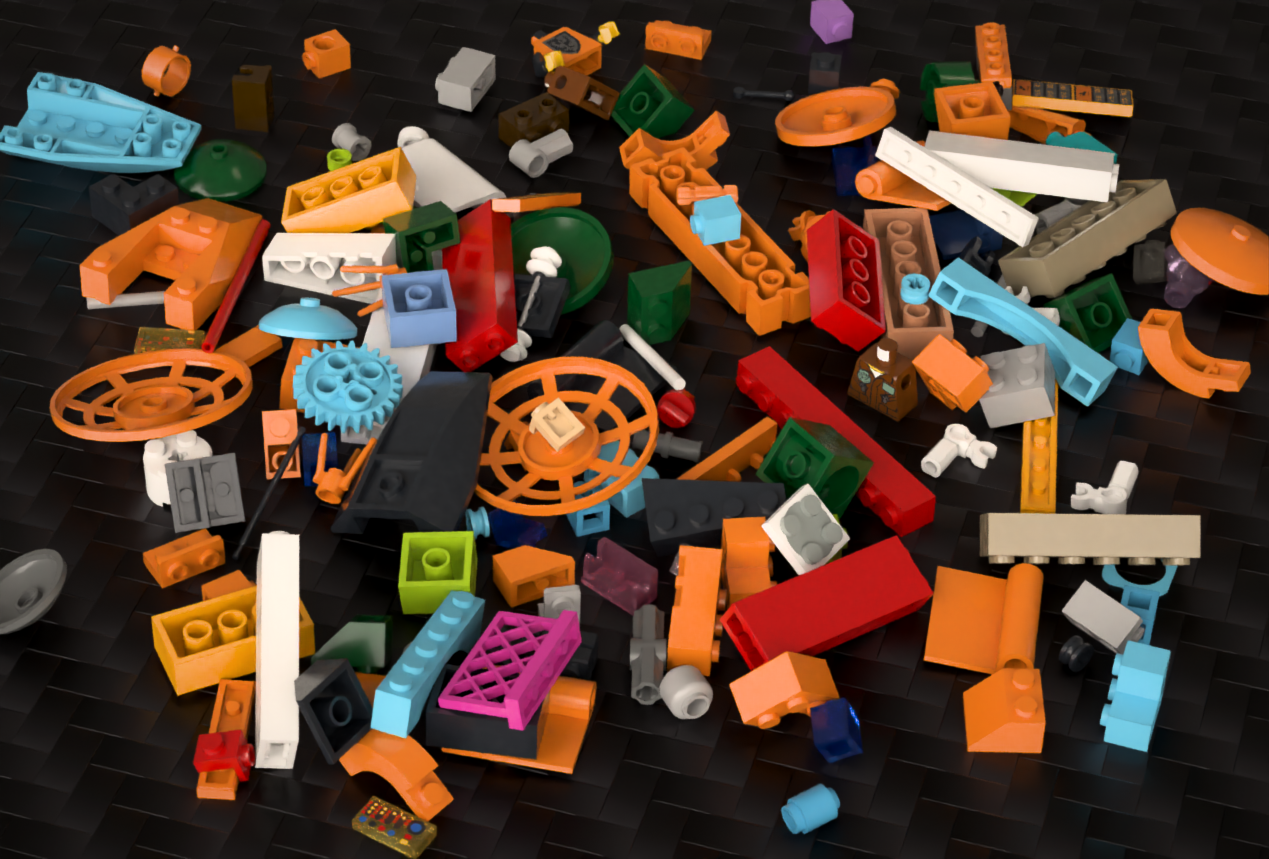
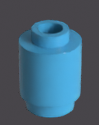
M818 784L788 799L787 805L781 808V812L787 827L792 833L797 834L801 831L807 833L837 818L840 801L832 788H826L823 784Z

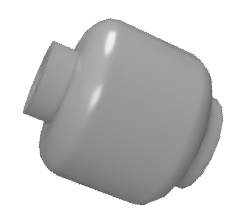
M681 665L671 669L663 677L659 686L661 698L672 714L680 719H695L702 716L708 710L713 699V690L700 670L692 665Z

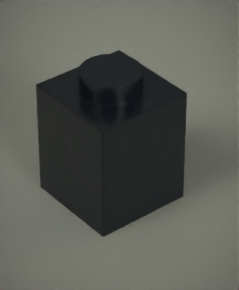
M812 52L808 96L839 89L842 55L828 52Z

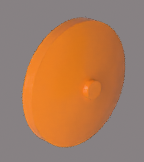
M874 87L839 88L820 92L790 104L777 115L775 125L778 137L788 144L809 147L834 145L856 140L882 129L894 119L896 106L893 95L883 89Z
M1190 208L1182 211L1177 216L1171 228V239L1179 253L1191 265L1211 279L1230 288L1251 294L1269 295L1268 235L1250 223L1218 210Z

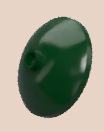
M231 139L208 140L192 146L182 166L174 168L176 184L184 193L199 200L210 198L219 202L240 199L253 193L263 184L267 175V166L263 155L252 146Z

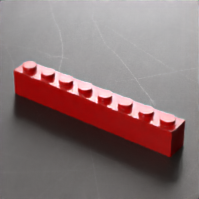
M770 346L738 360L736 384L739 390L749 396L761 411L766 412L775 420L781 429H783L789 417L830 425L874 462L855 495L864 506L869 507L878 515L887 527H891L900 537H903L933 522L936 496Z

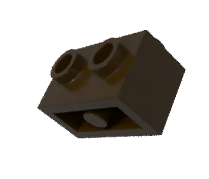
M548 92L499 113V139L510 148L519 140L526 139L532 143L559 129H563L569 134V109Z

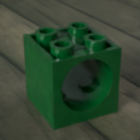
M789 417L755 475L764 483H784L789 498L800 487L809 484L830 513L837 514L840 520L874 462L830 425Z

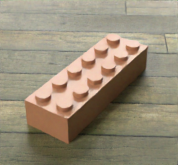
M924 208L864 209L863 229L877 238L880 243L886 332L880 336L881 339L890 338L895 340L898 344L897 352L914 360L938 334H941L948 341L953 339L954 334L949 310L930 297L925 303L914 305L906 303L900 296L901 282L904 276L914 273L926 276L931 282L930 293L941 271L928 210Z

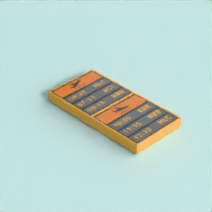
M1013 79V106L1130 117L1133 113L1132 90Z

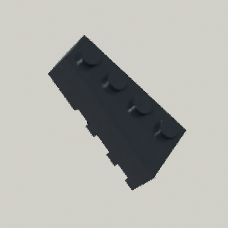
M642 478L650 542L658 557L679 553L680 545L703 548L719 546L722 544L723 519L765 517L767 520L789 499L784 483Z

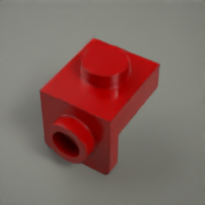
M240 729L199 735L193 763L198 773L234 768L239 781H248L250 768L255 765L256 756L253 745L248 744Z

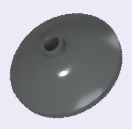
M52 549L31 551L16 558L0 570V634H9L23 629L38 621L51 609L65 585L67 575L66 561L57 551Z

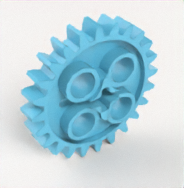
M336 341V348L333 349L324 343L322 353L313 348L311 349V358L303 356L302 365H296V373L293 375V399H298V409H305V418L316 416L315 425L317 426L324 421L328 422L329 431L335 425L340 426L342 433L346 432L347 427H353L354 431L359 433L360 425H365L367 429L373 430V421L383 425L385 416L391 417L394 413V408H397L400 404L403 385H401L402 374H397V364L390 365L389 355L379 358V348L371 352L367 351V343H364L360 349L355 348L354 341H350L348 347H343L340 341Z

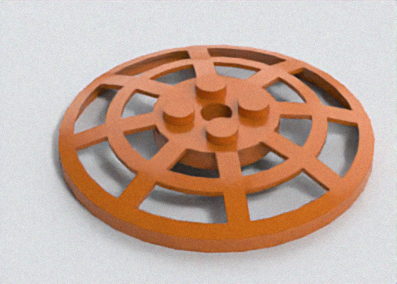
M166 349L133 354L91 367L63 383L50 400L51 417L54 424L60 430L72 436L88 440L126 442L162 438L200 428L230 414L249 397L253 389L252 374L248 365L242 360L218 351L205 353L202 349ZM186 365L212 367L226 371L213 382L201 378L183 377ZM172 366L169 377L146 379L128 384L121 376L122 374L148 368ZM234 377H237L243 385L242 389L234 397L224 400V392L221 387ZM105 380H108L115 388L99 396L90 404L73 399L85 389ZM182 386L195 387L200 390L192 393L189 389ZM210 394L213 396V404L195 407V402ZM120 397V398H119L118 400H116V402L113 404V408H111V407H103L104 405H106V404L109 403L110 401H112V400H114V399ZM65 407L84 412L83 420L85 425H75L64 420L62 417ZM95 415L114 417L115 421L96 424L94 419Z
M558 357L544 359L508 372L491 384L487 416L498 422L499 425L491 438L489 453H482L480 465L491 466L497 479L508 490L496 497L481 488L477 483L474 492L494 507L528 516H553L572 513L609 499L629 485L641 473L655 450L659 434V419L652 395L644 383L633 373L619 365L595 358ZM587 374L605 378L606 381L597 395L582 391L558 392L555 375ZM542 379L544 395L523 403L509 414L494 404L499 398L513 389L530 381ZM619 384L627 388L638 398L647 415L630 423L627 422L622 411L609 401ZM558 397L562 402L589 404L584 413L571 411L585 427L582 435L559 452H556L539 431L532 434L529 430L530 423L526 425L519 421L542 403L547 402L550 404ZM603 410L613 418L618 428L599 434L594 420ZM649 427L650 436L642 455L633 467L621 465L629 450L630 435ZM509 430L520 436L518 451L500 453L502 442ZM620 440L618 452L612 462L598 458L602 445ZM522 463L529 473L516 483L506 474L502 465ZM587 469L601 473L585 484L578 487L573 485L572 477L583 473ZM609 477H620V479L606 488L587 497L575 500L576 495L583 494L597 487ZM540 479L559 480L560 491H539L530 488ZM521 495L540 500L561 499L560 504L526 505L512 501Z

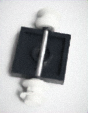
M550 247L532 250V260L528 261L526 265L528 272L532 275L514 274L518 343L500 353L505 360L516 362L525 359L528 354L526 348L532 344L530 336L553 337L571 285L567 278H556L558 274L556 268L561 266L562 260L557 252Z

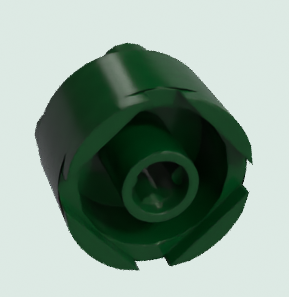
M969 61L933 62L924 67L920 91H926V100L921 101L923 114L928 121L938 122L934 97L935 88L980 83L978 79H974L972 65Z

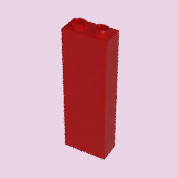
M491 199L458 220L461 243L442 249L443 269H447L456 308L457 341L445 343L446 357L463 372H472L518 343L511 221L506 213L494 212L492 210Z
M895 535L734 602L720 618V621L746 664L753 671L786 651L811 657L918 611L934 593L927 579L921 574L912 560L909 551L903 546L898 536Z

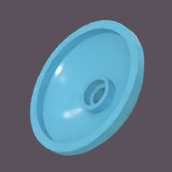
M303 297L300 299V303L280 306L265 314L259 320L260 330L287 337L342 340L357 336V327L351 320L338 310L320 305V299Z

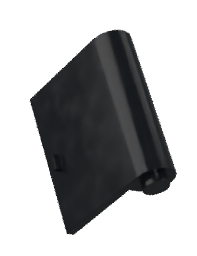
M607 320L599 321L560 356L595 358L619 365L633 373L643 382L652 396L667 383L637 351L624 347L621 331L614 323ZM669 364L678 373V368ZM587 374L555 375L558 392L582 391L597 395L606 381L605 378ZM542 379L534 380L528 386L529 400L544 395ZM620 384L609 399L622 411L627 420L642 406L638 398ZM563 402L569 410L584 413L589 407V404ZM603 410L594 420L599 433L618 428L613 418Z

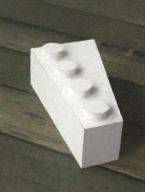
M276 233L262 256L264 281L332 295V292L335 290L380 281L379 276L385 275V273L341 272L340 267L353 265L389 266L396 264L395 234ZM380 288L338 297L373 304L376 302Z

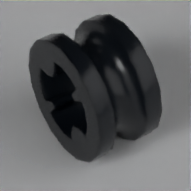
M1073 636L1062 647L1059 661L1064 665L1069 664V669L1073 672H1078L1090 661L1094 647L1090 643H1084L1083 638L1080 636Z

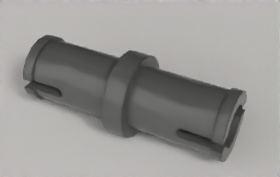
M641 430L635 433L632 449L644 450L649 440L650 431ZM666 431V434H658L654 453H659L662 458L666 459L669 456L698 463L703 441L675 437L673 432Z

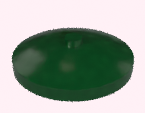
M556 207L532 212L511 224L514 274L532 275L528 272L526 265L528 261L532 260L531 252L535 248L550 247L561 257L562 263L560 267L556 268L558 272L556 278H567L571 285L561 315L574 311L589 302L606 284L613 268L614 252L607 231L593 216L573 208Z

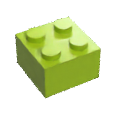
M474 531L403 533L398 583L403 614H434L451 590L466 591L475 597L478 557Z

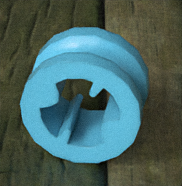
M915 273L904 276L900 292L902 300L914 305L925 303L929 299L930 280L924 275Z
M484 506L478 507L476 512L467 509L465 512L467 530L474 531L475 539L480 534L483 537H489L490 527Z

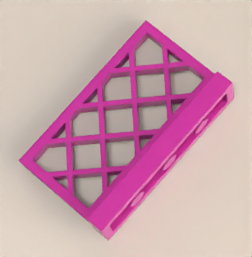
M563 610L558 619L498 611L439 696V707L508 718L510 729L524 730L582 642L577 612ZM504 625L517 627L503 633L500 631ZM543 630L549 631L547 634L536 638L533 635ZM523 637L527 639V641L513 646L508 643ZM500 645L504 648L490 654L485 653L486 650ZM533 650L536 651L534 655L520 660L518 657L521 654ZM507 659L513 661L498 668L493 665ZM487 667L489 670L472 677L470 675L471 672ZM518 672L521 673L518 678L509 680L507 682H505L503 679L504 677H507L509 675ZM492 681H496L498 684L484 690H480L478 687ZM470 689L473 692V694L464 697L455 696L458 693ZM505 694L503 703L487 701Z

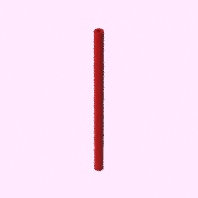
M267 220L259 222L201 346L205 353H212L215 350L271 228V224Z

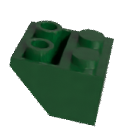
M357 614L311 657V665L317 660L348 658L351 666H357V672L378 673L379 668L385 667L392 659L393 616Z

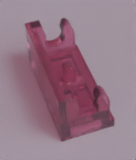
M603 537L598 541L596 558L594 559V556L590 553L585 555L581 583L634 616V611L639 610L643 605L650 604L657 598L658 570L608 538Z

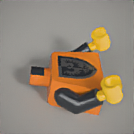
M611 21L601 25L598 28L599 32L591 36L580 34L568 27H562L550 34H546L541 30L537 31L531 39V44L534 46L532 65L535 75L543 78L548 72L556 71L559 66L586 76L601 69L602 46L610 43L612 38L619 36L615 22Z

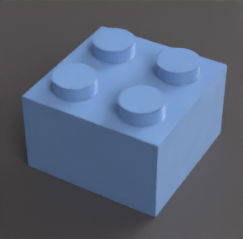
M447 269L382 275L383 310L391 348L457 341L456 308Z

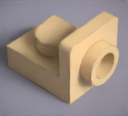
M559 397L550 404L547 402L542 403L531 414L532 419L529 430L532 434L539 431L556 452H559L582 435L585 430L582 423Z

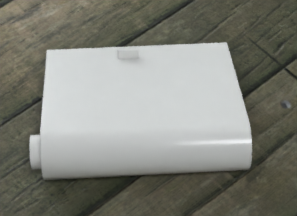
M425 139L402 148L417 176L413 204L417 208L442 201L456 213L469 207L476 209L490 199L506 198L504 192L435 139Z

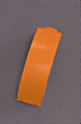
M715 111L696 131L683 139L674 141L660 140L638 128L619 147L623 166L630 170V165L650 158L657 162L662 160V154L684 147L696 160V169L703 167L707 170L718 161L715 149L725 143L727 137L730 136L725 116Z
M1150 309L1138 326L1141 346L1151 365L1168 382L1187 393L1210 399L1216 389L1226 392H1239L1251 374L1249 362L1213 358L1198 351L1185 335L1181 312Z
M372 728L339 759L350 776L361 771H372L385 778L399 792L419 821L423 823L432 819L454 800L433 771L439 765L409 735L403 738Z

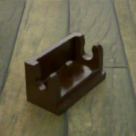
M253 65L240 66V73L252 75H234L232 78L235 129L268 132L274 117L271 65H265V67Z

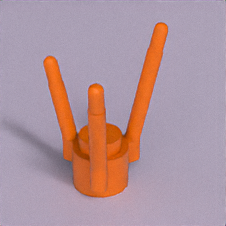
M397 264L389 266L353 265L340 267L341 272L385 273V275L407 273L405 267L398 268ZM382 275L379 276L380 281L335 290L332 292V296L338 297L379 288L382 289ZM383 299L359 310L358 316L362 317L383 307Z
M322 433L317 470L312 480L318 484L316 495L321 500L331 504L341 503L345 491H348L353 478L377 439L375 437L370 439L362 452L359 448L355 449L343 471L337 468H330L328 472H324L328 434Z

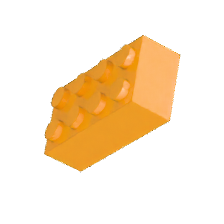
M402 148L392 149L287 187L281 223L287 233H352L363 228H373L380 222H383V218L413 209L417 176Z
M257 586L151 617L154 647L177 696L220 683V679L231 680L256 672ZM299 597L300 659L315 654L314 624Z

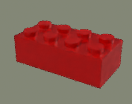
M833 209L807 229L811 321L818 328L824 329L835 336L841 343L847 344L859 352L886 332L880 243L877 238Z

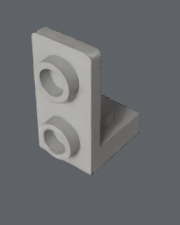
M579 585L545 588L544 603L538 604V616L558 619L563 610L575 611L578 615L580 627L581 592Z

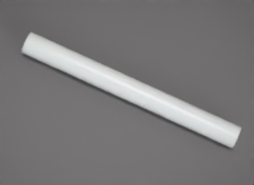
M624 324L619 328L623 338L675 390H682L685 387V380L628 324Z

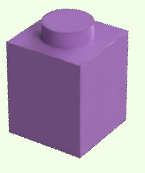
M842 0L813 1L811 5L810 26L825 44L852 38L854 14Z

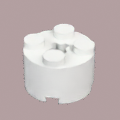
M194 430L153 439L145 444L143 462L149 498L155 504L162 507L163 503L171 504L165 463L213 456L210 445L204 439L198 437Z

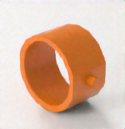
M162 45L155 48L147 56L142 68V80L146 86L155 90L153 95L159 97L160 93L170 97L174 96L185 87L189 80L191 63L187 56L178 52L180 47L174 45L173 49ZM169 66V69H168L167 73H166L165 76H164V73H165L167 67Z

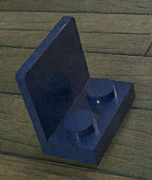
M963 210L929 216L935 247L943 260L960 257L966 244L976 236L983 242L977 254L1002 248V234Z

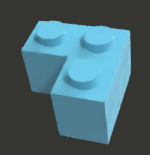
M1128 640L1124 654H1116L1112 674L1117 675L1118 679L1112 678L1108 693V700H1112V704H1104L1100 719V725L1106 726L1105 742L1147 752L1162 701L1171 654L1170 650Z

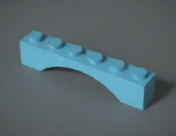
M959 257L940 271L928 297L951 313L987 323L1009 334L1025 346L1045 343L1055 370V378L1060 388L1087 407L1106 390L1118 368Z
M451 590L377 687L370 728L403 738L409 735L419 721L432 687L447 661L458 650L468 653L480 637L485 599L474 597L473 594L466 591Z

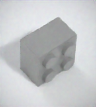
M1045 343L1027 345L1022 348L993 352L981 356V360L990 369L987 373L993 382L989 390L979 399L990 428L1055 416V370Z

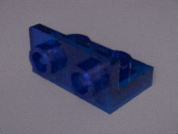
M871 135L864 136L863 148L845 147L832 149V163L837 195H861L856 189V176L861 170L877 163L878 157L875 156L877 146H872Z

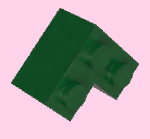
M442 201L383 218L385 234H395L396 264L398 268L405 267L407 273L434 270L432 252L461 243L457 214Z

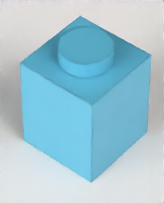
M731 195L695 201L694 215L690 216L691 230L693 234H698L704 246L740 239L741 212Z

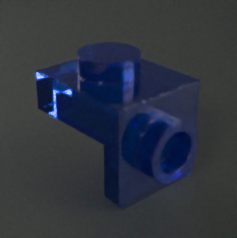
M500 508L488 514L496 543L499 546L510 549L523 545L535 547L536 542L548 536L544 523L525 519L522 514L511 513Z

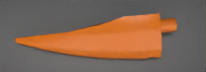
M1012 105V110H1008L1011 116L1010 127L1042 144H1046V139L1052 132L1058 131L1066 137L1080 131L1084 132L1086 127L1084 120L1038 108Z

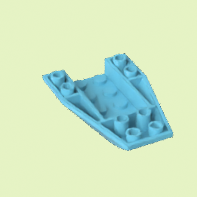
M37 72L27 88L28 110L17 127L5 125L0 132V151L9 155L92 171L115 173L162 171L182 166L201 131V124L96 83L57 76L51 73Z

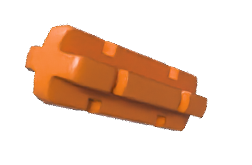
M719 185L694 186V190H690V187H678L676 200L679 206H690L691 202L731 195L734 202L737 203L738 188L736 185H724V188L721 189Z

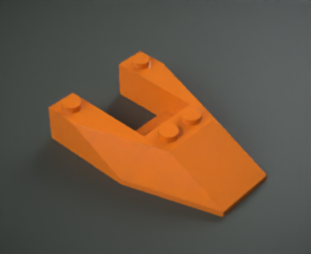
M210 198L173 206L96 248L79 265L82 296L91 297L111 305L116 296L121 294L143 270L175 280L164 292L166 324L195 333L222 303L259 222L263 220V215Z

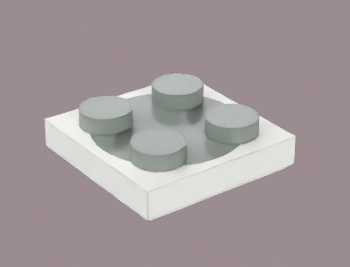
M809 484L800 487L761 525L798 575L825 565L850 540V537Z

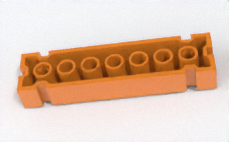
M684 147L662 154V160L655 162L650 158L630 165L629 195L641 208L648 209L649 217L739 314H746V322L759 336L780 329L782 321L793 324L811 317L809 278L803 272L795 274L796 264L737 203L735 204L741 212L740 239L704 246L698 234H693L690 226V216L694 215V202H691L690 206H679L676 200L677 188L690 187V190H694V186H717L719 184L703 167L696 169V160Z

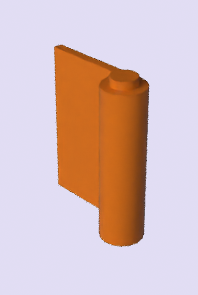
M917 141L916 143L924 147L926 142ZM883 160L861 170L855 179L856 189L867 199L936 211L951 203Z
M1017 564L1010 569L1006 580L938 566L924 661L988 674H994L1003 668L1034 669L1043 587L1042 571L1032 564Z
M559 675L550 689L549 713L536 760L442 748V752L572 774L593 712L597 688L596 681Z

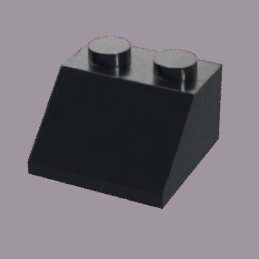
M348 658L317 660L294 681L296 702L328 764H335L372 729L370 727L373 708Z

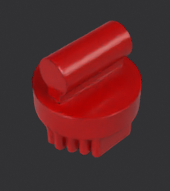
M684 388L682 390L672 389L667 391L657 405V412L662 422L674 428L686 426L696 412L695 396Z

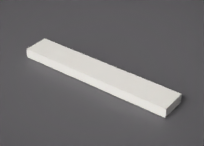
M894 128L884 129L875 156L1021 247L1029 245L1039 219L1037 216Z

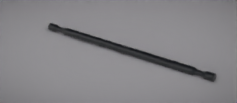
M302 426L299 428L296 438L292 441L246 528L238 548L234 551L233 559H239L241 550L248 542L306 428Z

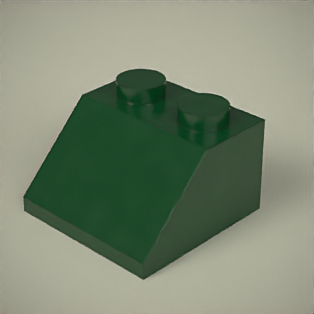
M644 64L621 91L611 116L629 137L638 128H641L653 137L661 138L676 133L695 110L666 77Z
M690 260L628 273L627 324L649 345L672 340L690 314L692 272Z
M1112 273L1091 279L1043 304L1044 308H1057L1060 316L1059 327L1097 353L1110 347L1113 338L1126 319H1132Z

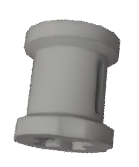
M350 123L341 124L332 135V143L339 149L348 150L352 154V161H361L370 152L371 141L366 136L357 134L356 128Z

